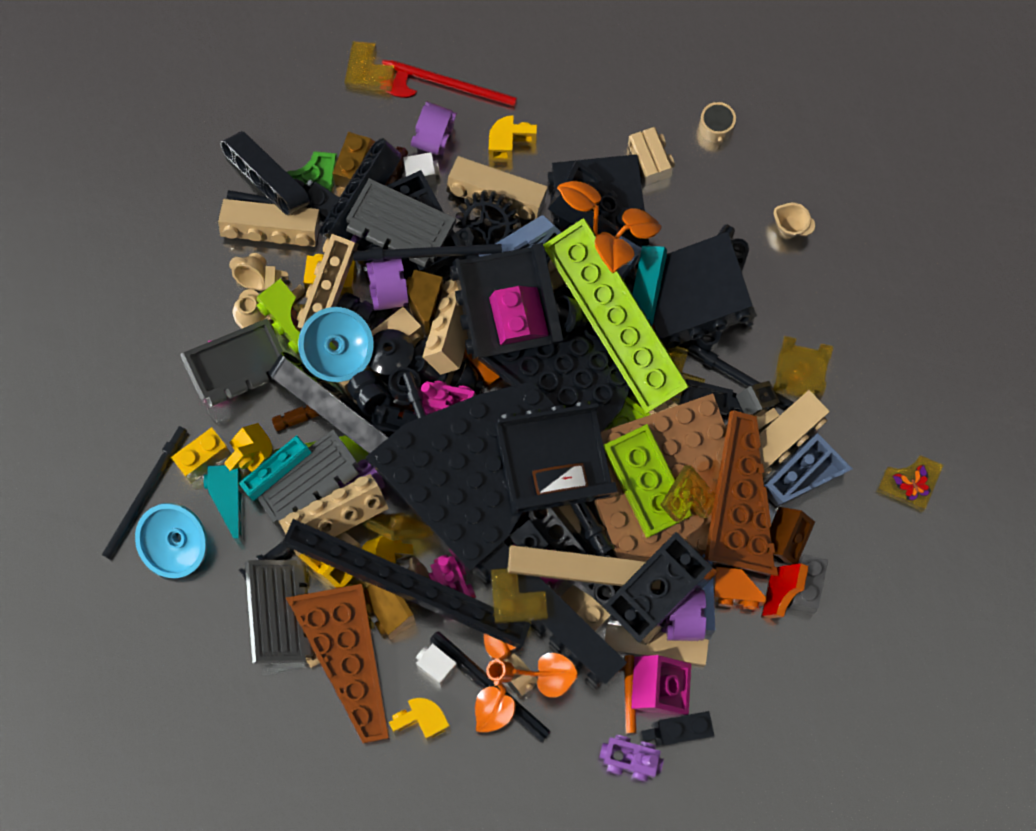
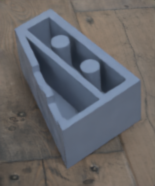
M541 215L496 244H502V252L531 247L533 244H545L560 234L561 231L544 215ZM545 250L546 260L548 263L551 259Z
M817 433L805 441L764 483V487H766L768 499L775 506H778L853 468Z

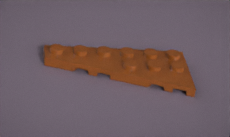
M730 411L705 559L714 563L778 576L773 558V553H775L774 543H771L770 536L771 519L767 490L763 483L762 473H764V467L759 453L761 444L757 416Z
M363 584L287 597L288 604L291 606L296 619L307 636L312 649L331 681L362 742L388 739L389 734Z

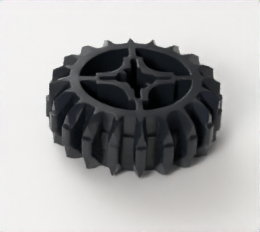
M483 190L481 196L479 193L474 192L472 198L466 197L464 200L465 204L459 206L461 212H458L455 217L460 221L455 224V227L461 229L469 227L474 235L472 245L496 244L520 229V227L515 225L520 222V218L513 217L518 212V209L509 208L513 202L509 200L505 203L503 201L505 194L496 198V190H493L490 196H488L487 190ZM482 205L481 216L470 220L472 209ZM492 207L499 210L502 213V215L495 214L492 210ZM485 218L492 222L490 227L486 226L487 223H483ZM506 225L505 234L500 238L493 239L495 229ZM473 230L480 231L483 234V238L478 236Z

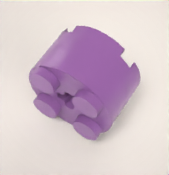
M426 101L415 128L416 136H413L411 146L437 156L438 154L443 156L447 147L448 137L451 135L455 125L457 113Z
M386 259L384 262L366 263L374 310L408 306L406 281L403 272H401L404 271L402 260Z
M694 589L666 618L665 624H671L667 625V641L704 640L706 632V617H704L706 597L704 590Z

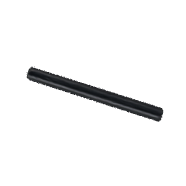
M440 631L432 635L430 638L431 644L433 643L455 661L457 667L480 688L497 687L500 689L494 685L495 681L491 680L486 672ZM506 691V694H505V695L512 697V696ZM513 698L516 704L513 717L539 741L544 742L549 737L550 730Z

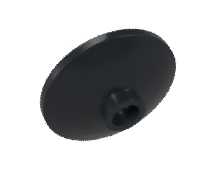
M387 329L373 335V353L368 363L373 371L381 375L390 376L395 369L409 367L414 358V346L411 339L405 333L395 329ZM388 346H392V347H393L392 350H390V351H385V350H384V348H386V347H388Z

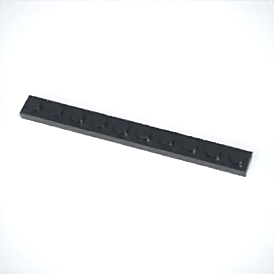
M295 519L292 520L281 545L518 649L523 647L531 623Z

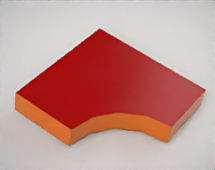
M799 563L777 567L778 576H770L763 617L770 619L785 616L787 607L793 597L804 590L808 573L807 565Z

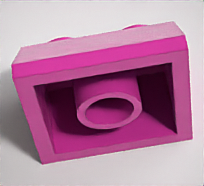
M516 286L495 290L491 294L489 299L500 345L549 335L537 287Z
M660 655L635 657L631 708L650 713L689 715L692 664Z

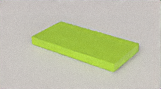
M648 424L603 445L605 455L646 538L693 515Z

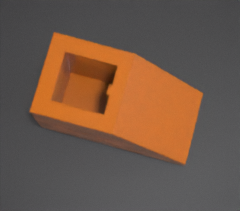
M716 567L718 573L713 577L714 602H718V606L733 607V604L743 605L744 609L757 610L765 604V595L742 569Z

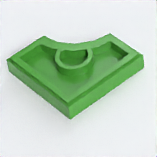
M313 152L311 160L304 167L298 170L287 171V173L293 179L296 177L305 184H307L309 179L317 182L333 193L334 178L332 173L338 159L337 153Z

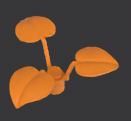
M578 181L565 182L557 187L564 200L574 209L584 212L594 210L593 232L596 235L594 245L599 256L612 273L630 263L634 257V250L630 244L623 239H619L626 230L630 229L631 233L637 238L647 239L656 236L662 228L659 222L647 212L631 208L622 215V220L627 225H624L615 237L607 232L598 234L599 207L596 204L601 201L598 191L589 184Z
M484 634L485 648L488 654L495 658L487 666V675L491 680L495 681L494 685L500 689L497 687H487L477 696L475 703L476 731L493 732L503 728L512 720L516 704L512 697L505 695L506 688L502 682L507 683L511 681L515 674L539 676L537 686L540 692L548 697H559L565 694L577 679L578 671L574 663L564 655L548 653L540 657L538 661L539 671L514 669V666L505 660L511 656L510 650H514L516 647Z

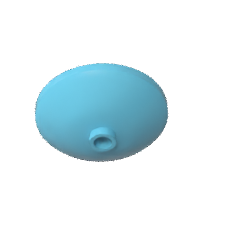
M329 307L316 312L305 322L299 334L298 350L303 364L314 376L329 382H343L350 380L354 375L367 367L373 353V336L365 320L354 311L342 307ZM331 341L338 343L336 350L330 348L329 344Z
M176 503L156 505L143 514L136 527L135 543L138 554L144 564L160 576L167 578L187 576L202 564L206 556L208 541L205 528L197 515L183 505ZM177 533L180 534L181 540H179V539L177 538V536H176Z

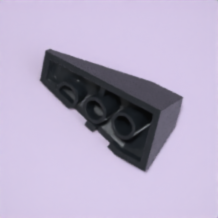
M576 161L562 183L570 181L583 182L598 191L601 196V201L596 204L599 207L598 233L607 232L615 237L621 228L627 225L622 220V215L630 208H625L616 199L618 195L613 190L610 192L601 183L602 178L597 173ZM557 189L548 210L573 224L585 218L593 230L594 210L584 212L574 209L564 200L561 192ZM630 229L621 235L639 247L642 246L645 240L635 237Z

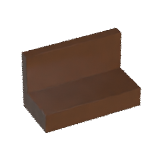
M779 507L770 527L771 543H774L775 549L773 555L778 556L788 565L798 564L815 521L802 510Z

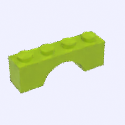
M280 278L257 296L258 304L256 306L265 317L267 315L271 317L274 321L272 324L273 328L280 336L284 334L290 341L287 343L289 348L297 355L299 353L298 339L300 332L294 327L291 320V308L296 297ZM331 341L329 344L330 348L336 350L337 347Z

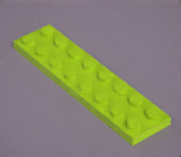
M583 218L543 244L647 414L689 388V385L619 272L612 273L599 256L594 245L596 235L586 219Z

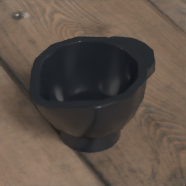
M563 295L557 299L556 308L561 331L571 332L578 326H585L588 319L574 298Z
M420 355L415 356L408 367L419 374L421 386L426 381L432 383L435 381L445 382L448 377V373L440 375Z
M466 358L462 362L460 369L456 370L450 386L456 388L458 386H466L478 395L484 384V379L478 376L477 370Z

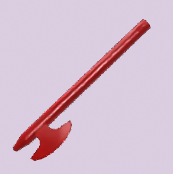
M394 60L382 61L383 65L397 71L394 80H380L381 87L387 93L394 96L410 97L415 95L417 91L406 85L408 76L411 75L514 107L517 102V97Z

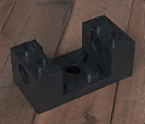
M421 170L387 185V187L443 212ZM453 229L443 247L462 246ZM465 256L437 257L434 263L429 261L426 267L412 261L411 265L414 270L442 276L450 272V267L453 266L455 259L464 260Z
M675 532L603 606L639 643L647 645L664 628L661 623L695 588L701 590L718 571L683 536ZM657 580H662L665 583V591L660 595H655L652 592V585Z

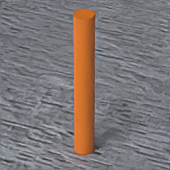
M634 655L624 656V660L627 662L625 667L626 734L637 733L636 709L631 708Z

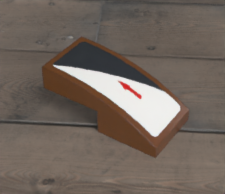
M583 463L532 471L537 495L588 487Z

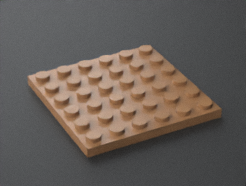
M713 394L601 432L604 445L648 424L693 514L646 538L606 457L611 483L616 482L617 493L612 498L595 500V504L603 526L606 528V535L611 544L616 546V549L613 551L615 558L647 562L675 532L683 536L702 556L705 554L726 436V427Z

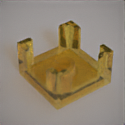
M784 336L780 345L774 376V391L801 397L810 390L820 401L825 393L827 383L825 381L826 371L832 356L833 346L821 344L818 350L796 346V338Z

